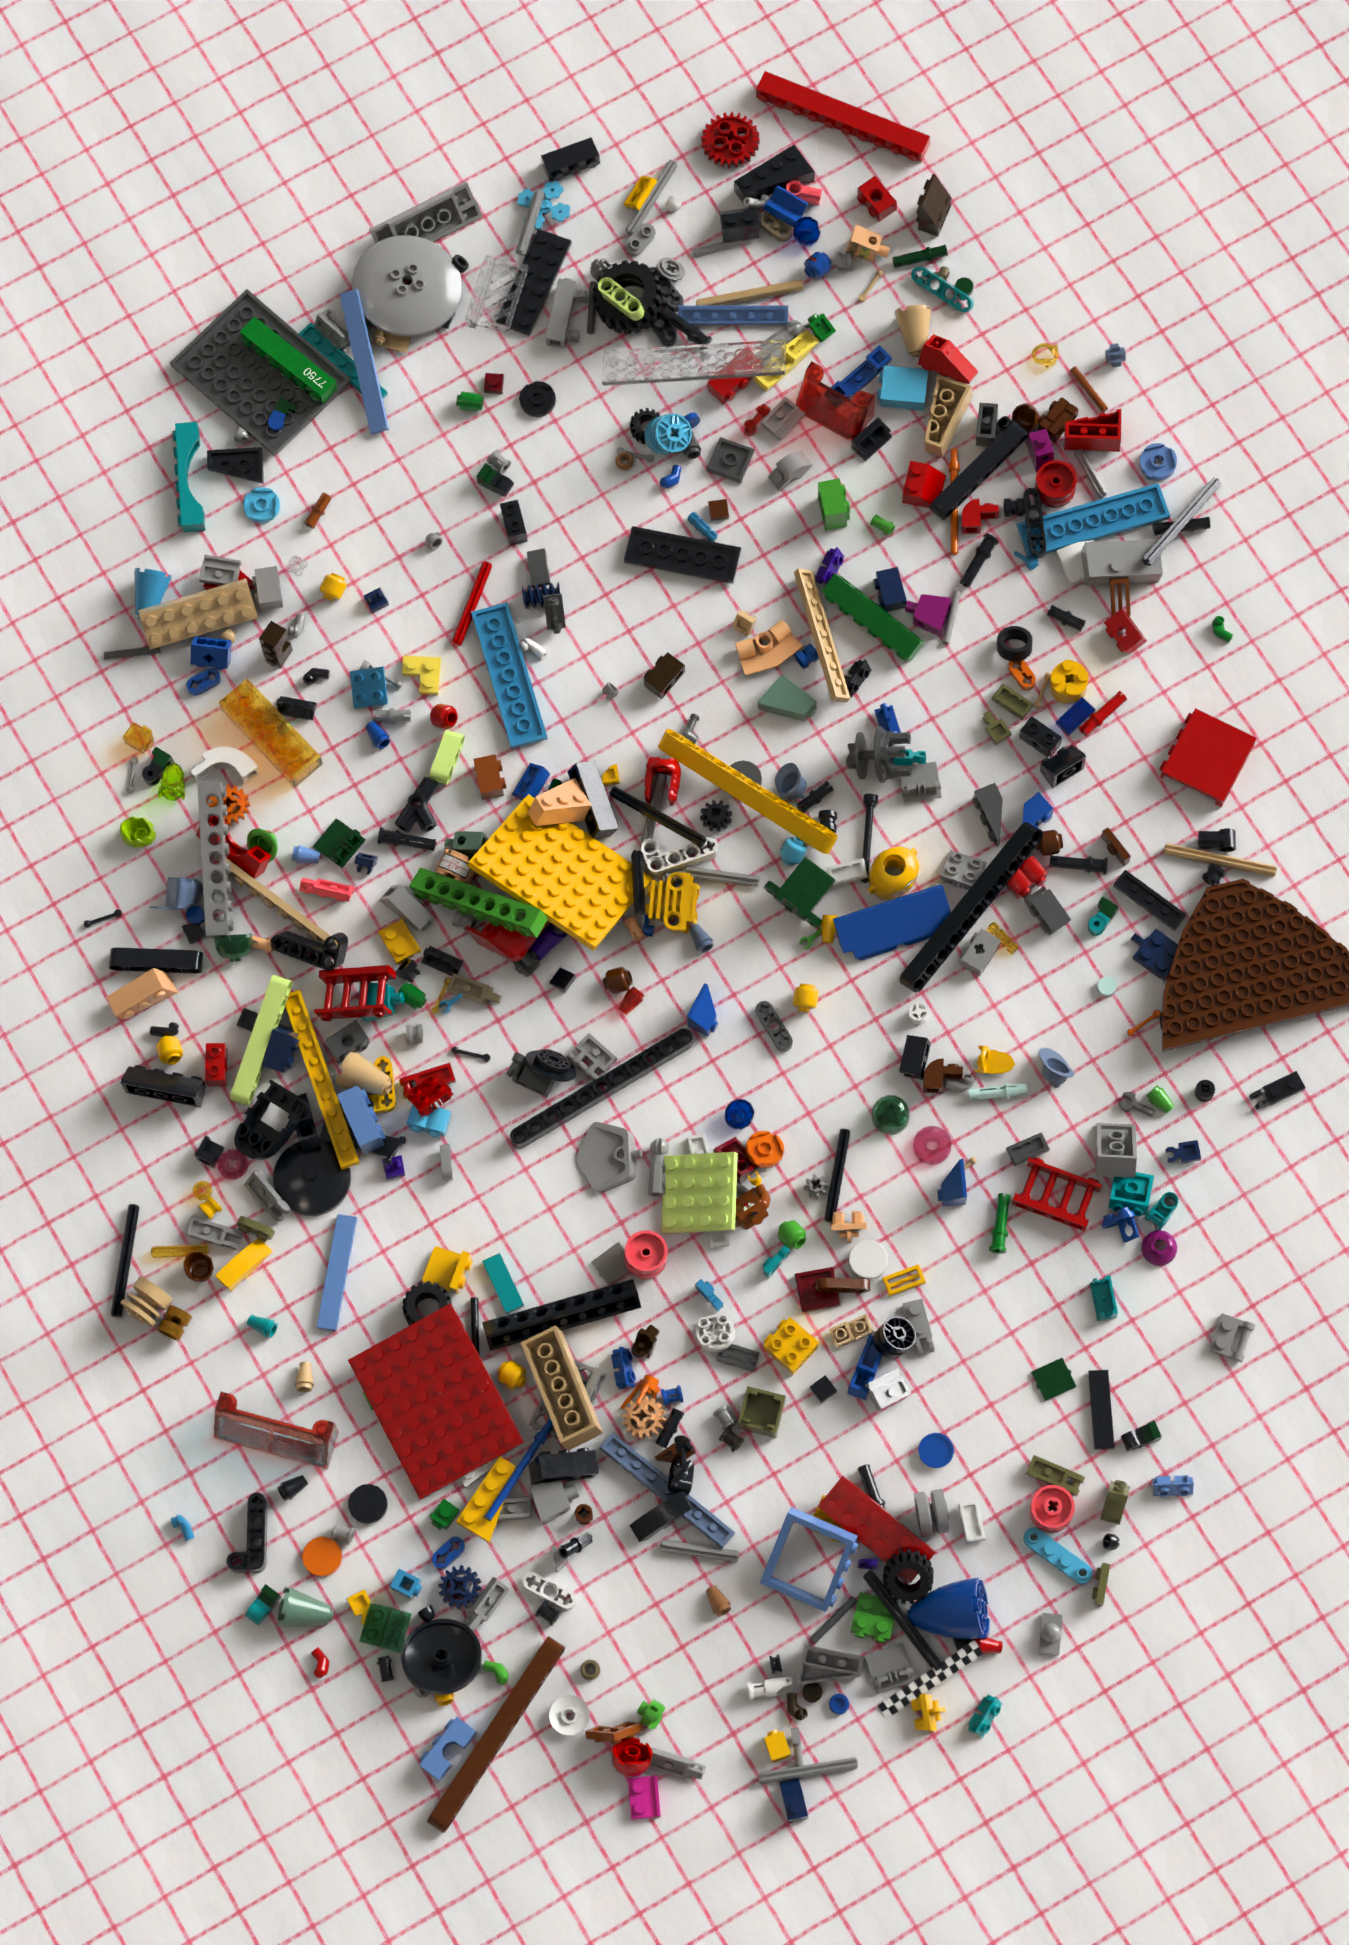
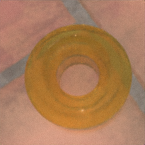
M199 1181L193 1187V1194L199 1200H206L212 1194V1187L206 1181ZM201 1188L206 1189L204 1194L199 1193Z

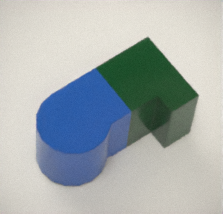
M280 397L268 420L270 430L278 432L279 429L282 430L288 411L294 413L297 404Z

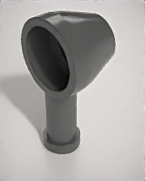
M692 713L682 736L695 744L698 736L693 732V729L700 717Z

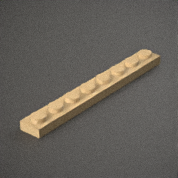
M798 568L794 571V575L831 700L847 702L850 700V695L813 571Z
M227 859V862H230V875L234 877L233 880L238 885L248 887V891L253 896H260L264 899L265 905L269 908H276L278 910L277 913L284 919L289 918L297 929L302 930L303 928L308 932L307 935L312 940H319L324 944L325 939L330 936L328 933Z

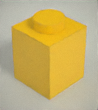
M773 1730L766 1733L767 1737H764V1742L772 1763L791 1757L783 1731Z

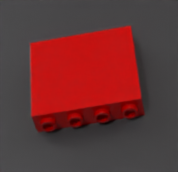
M1195 708L1192 714L1189 713L1184 722L1187 724L1185 728L1179 730L1176 737L1178 739L1176 745H1171L1168 751L1170 757L1167 761L1164 760L1159 769L1162 771L1160 778L1163 779L1164 776H1167L1216 800L1215 805L1222 808L1257 738Z

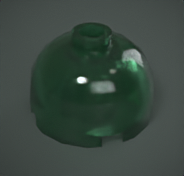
M252 933L215 936L216 951L221 957L229 958V962L241 961V957L247 956L252 949Z
M886 1095L875 1102L872 1108L871 1119L878 1131L894 1135L907 1127L910 1111L907 1103L902 1098L896 1095Z

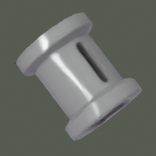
M497 449L489 455L487 462L493 464L498 469V472L503 474L511 466V461L506 460Z
M728 1404L720 1407L713 1413L714 1417L717 1416L721 1422L723 1431L731 1428L738 1422L737 1418L734 1419L730 1413Z
M337 1521L330 1538L343 1540L347 1545H350L356 1528H347L340 1525V1522Z

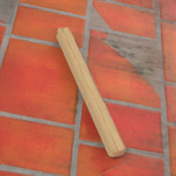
M799 279L697 299L696 305H729L801 291L804 286L803 281Z
M1166 843L1164 847V854L1271 877H1274L1277 871V867L1274 865Z

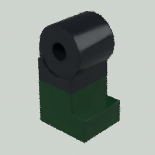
M486 463L476 476L479 485L503 497L507 496L514 485L510 478L501 475V473L493 470Z
M155 747L152 751L154 759L142 771L144 781L150 786L157 785L174 762L171 755L158 747Z
M1154 1420L1123 1434L1121 1439L1126 1450L1132 1451L1160 1441L1162 1436Z

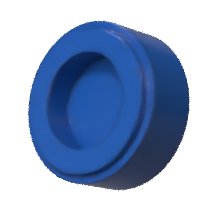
M689 413L684 416L689 422L691 429L700 422L697 413Z
M197 905L191 906L186 912L188 922L194 925L202 924L205 921L204 909Z
M835 1694L829 1701V1708L834 1714L842 1715L849 1708V1700L843 1694Z

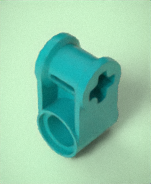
M1173 1192L1164 1193L1156 1205L1148 1212L1145 1220H1150L1158 1226L1159 1230H1162L1178 1206L1177 1195ZM1170 1198L1175 1204L1171 1207L1166 1206L1164 1200Z

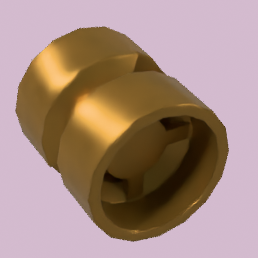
M169 1305L165 1313L166 1319L161 1320L157 1330L173 1340L180 1341L184 1333L183 1327L188 1326L192 1316L176 1306ZM172 1318L179 1321V1325L172 1322Z

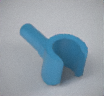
M1014 552V555L1023 560L1030 570L1039 566L1037 558L1031 557L1028 559L1019 552Z
M460 993L449 1001H441L439 1008L443 1005L448 1006L442 1013L448 1014L451 1010L450 1006L461 999L463 995Z

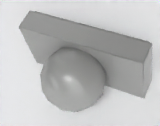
M1042 1613L1039 1654L1059 1656L1063 1615Z

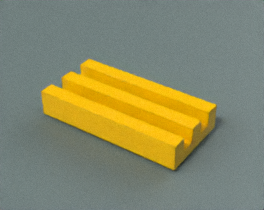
M641 176L623 205L628 209L636 208V210H640L656 185V179Z
M919 1264L882 1277L889 1297L926 1283ZM917 1270L918 1272L917 1274L911 1275L909 1277L903 1278L893 1283H888L889 1280L895 1279L897 1277L903 1276ZM920 1277V1280L891 1290V1288L895 1286L901 1285L903 1283L909 1282Z

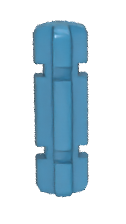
M696 512L689 514L687 520L691 524H695L694 527L703 536H707L706 539L708 541L714 542L718 534L714 530L711 531V527L702 518L699 519V515Z

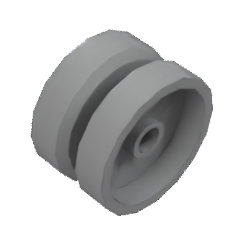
M942 1489L931 1491V1503H929L925 1492L914 1493L921 1537L932 1535V1522H934L936 1531L939 1534L949 1533V1514Z

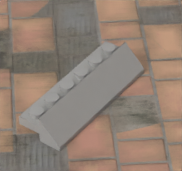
M465 181L370 228L369 231L375 243L389 237L401 235L417 236L433 242L483 217L468 183Z

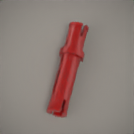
M1118 691L1096 713L1090 715V718L1079 727V731L1087 737L1097 726L1100 727L1103 721L1121 704L1127 701V697L1121 691Z

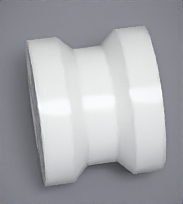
M920 1002L912 1004L909 1008V1020L915 1025L925 1023L928 1017L927 1006Z

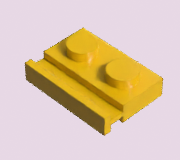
M402 918L400 921L394 922L378 931L397 965L413 957L416 953L421 952L420 947Z

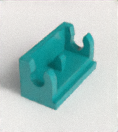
M1111 1275L1099 1280L1094 1278L1090 1282L1097 1321L1117 1318L1118 1311Z

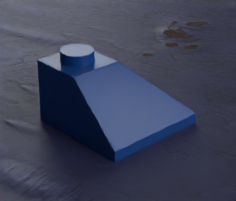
M704 983L687 1015V1025L689 1028L708 1037L711 1032H715L718 1022L708 984Z
M959 1159L941 1183L940 1189L937 1190L938 1201H942V1206L966 1205L967 1190L964 1159Z

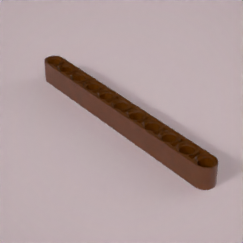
M549 1636L546 1638L430 1814L427 1823L442 1833L446 1832L566 1648Z

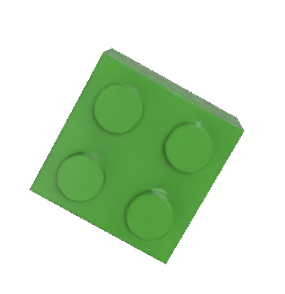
M840 478L818 482V501L825 531L847 527V520L850 519V506L845 497L846 489L844 484L841 485Z

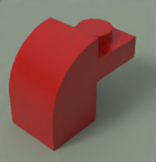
M980 499L968 502L962 511V534L980 533L981 519H998L999 505H994L993 503L980 505Z

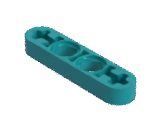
M923 266L915 267L912 270L911 278L914 282L958 311L969 312L973 309L974 302L970 296ZM917 271H923L922 275L929 278L927 280L924 278L918 279V274L916 273ZM934 279L939 281V288L936 290L931 288V281ZM948 289L954 291V297L951 300L945 296ZM957 299H960L961 301H966V300H968V301H967V304H968L969 306L962 308L963 304L960 303L959 301H956V300H957Z

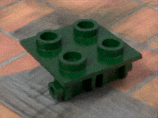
M336 818L313 845V848L343 868L366 839L360 836L361 833L358 830H352Z

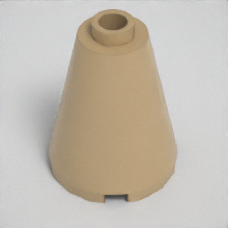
M927 305L906 306L907 309L903 311L901 308L895 310V317L907 352L912 357H920L923 346L928 341L931 307L927 308Z
M350 1052L345 1057L340 1066L343 1068L342 1074L338 1073L336 1083L338 1086L350 1089L358 1085L360 1090L365 1089L366 1093L381 1096L391 1091L393 1086L391 1078L358 1052Z

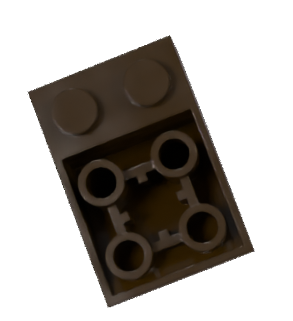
M932 174L931 179H927L925 182L924 195L919 196L916 222H918V230L938 237L950 211L952 197L937 176Z

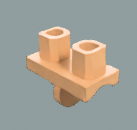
M862 1211L851 1212L852 1222H844V1212H833L830 1229L846 1230V1232H839V1238H846L847 1243H851V1237H859L858 1231H851L852 1229H867V1223L864 1221Z

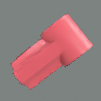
M796 180L790 181L787 184V191H796L797 193L792 194L808 204L819 206L822 189L804 186Z

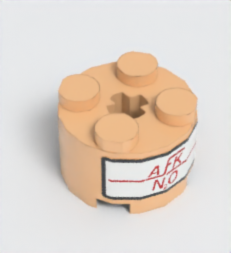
M447 848L436 867V873L469 885L476 872L467 866L469 857L455 850L450 852Z

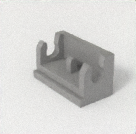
M329 309L317 314L314 327L333 345L341 349L350 343L348 332H345L331 319L329 315L331 311Z

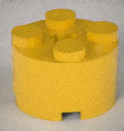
M1065 660L1059 663L1051 673L1050 690L1052 696L1063 704L1079 702L1087 691L1089 675L1086 669L1081 664L1072 660Z

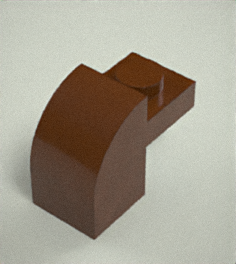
M944 1058L932 1061L924 1072L923 1093L942 1094L943 1079H962L963 1067H959L958 1064L944 1066Z

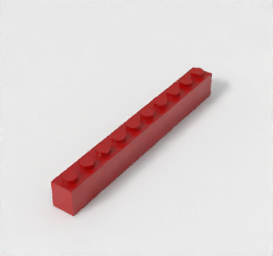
M767 71L764 72L756 88V97L762 102H769L780 109H787L795 115L805 116L810 121L820 122L828 128L840 130L845 135H853L861 141H868L876 147L888 149L896 155L901 154L911 161L922 162L930 145L929 135Z

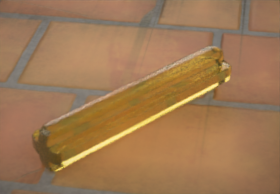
M207 1244L153 1246L151 1248V1256L153 1258L186 1257L194 1251H203L208 1256L209 1246Z

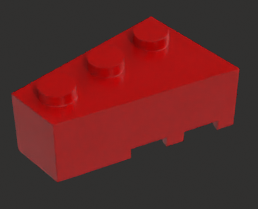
M1117 409L1116 412L1105 414V412L1100 413L1099 416L1092 418L1084 417L1065 422L1064 450L1083 449V451L1120 452L1121 409Z

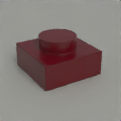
M485 373L484 393L503 394L504 374Z

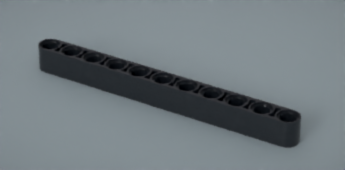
M1024 822L903 971L900 976V984L915 993L920 992L1041 842L1043 838V831L1028 822Z
M685 1028L676 1031L517 1126L510 1133L512 1145L517 1149L525 1148L687 1051L693 1045L691 1031ZM682 1036H687L689 1041L682 1043L679 1039ZM671 1046L673 1050L667 1053L663 1051V1048ZM648 1056H655L657 1058L654 1062L646 1060ZM632 1066H639L640 1070L632 1072L630 1068ZM620 1075L623 1077V1080L615 1082L613 1080L614 1077ZM600 1085L607 1087L604 1092L597 1090ZM584 1095L591 1097L587 1102L581 1101L580 1098ZM567 1105H572L574 1109L570 1112H566L564 1110V1107ZM550 1115L558 1117L554 1122L548 1121L547 1118ZM539 1125L541 1128L539 1131L534 1132L531 1130V1127ZM516 1135L524 1136V1139L520 1142L514 1140Z

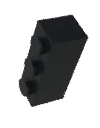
M590 137L541 155V161L548 180L559 181L570 174L575 175L581 170L596 167L600 164V157L593 139Z

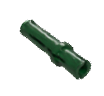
M946 244L933 248L926 247L925 250L892 257L894 268L927 260L930 262L932 259L948 256Z

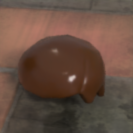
M1023 403L1016 406L1013 410L1011 421H1016L1028 432H1031L1038 425L1039 414L1033 405Z
M203 1251L191 1252L185 1257L183 1262L186 1276L195 1282H204L212 1276L214 1270L213 1261Z

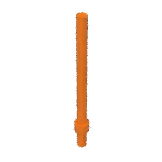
M955 448L951 449V462L949 463L951 483L958 477V472L960 471L958 449ZM958 508L951 514V555L958 554Z

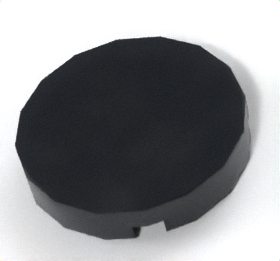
M535 381L524 386L520 392L519 401L522 410L532 417H542L553 410L556 396L550 385L545 382Z
M363 1484L351 1493L348 1500V1508L356 1521L363 1524L376 1523L386 1514L388 1509L387 1497L378 1486Z

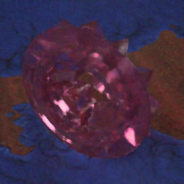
M229 1149L222 1153L218 1159L217 1168L223 1177L230 1180L239 1179L247 1172L248 1159L238 1149ZM228 1159L232 1161L237 1160L236 1165L238 1169L234 1167L228 1168L230 1165Z

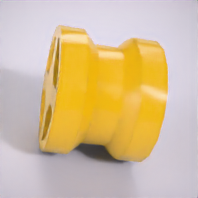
M210 1195L204 1203L198 1205L200 1210L210 1220L214 1218L216 1212L222 1211V1208Z

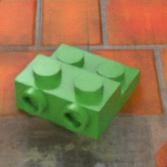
M860 1592L851 1633H854L855 1637L865 1639L866 1636L874 1638L873 1641L879 1643L890 1642L895 1619L877 1596Z

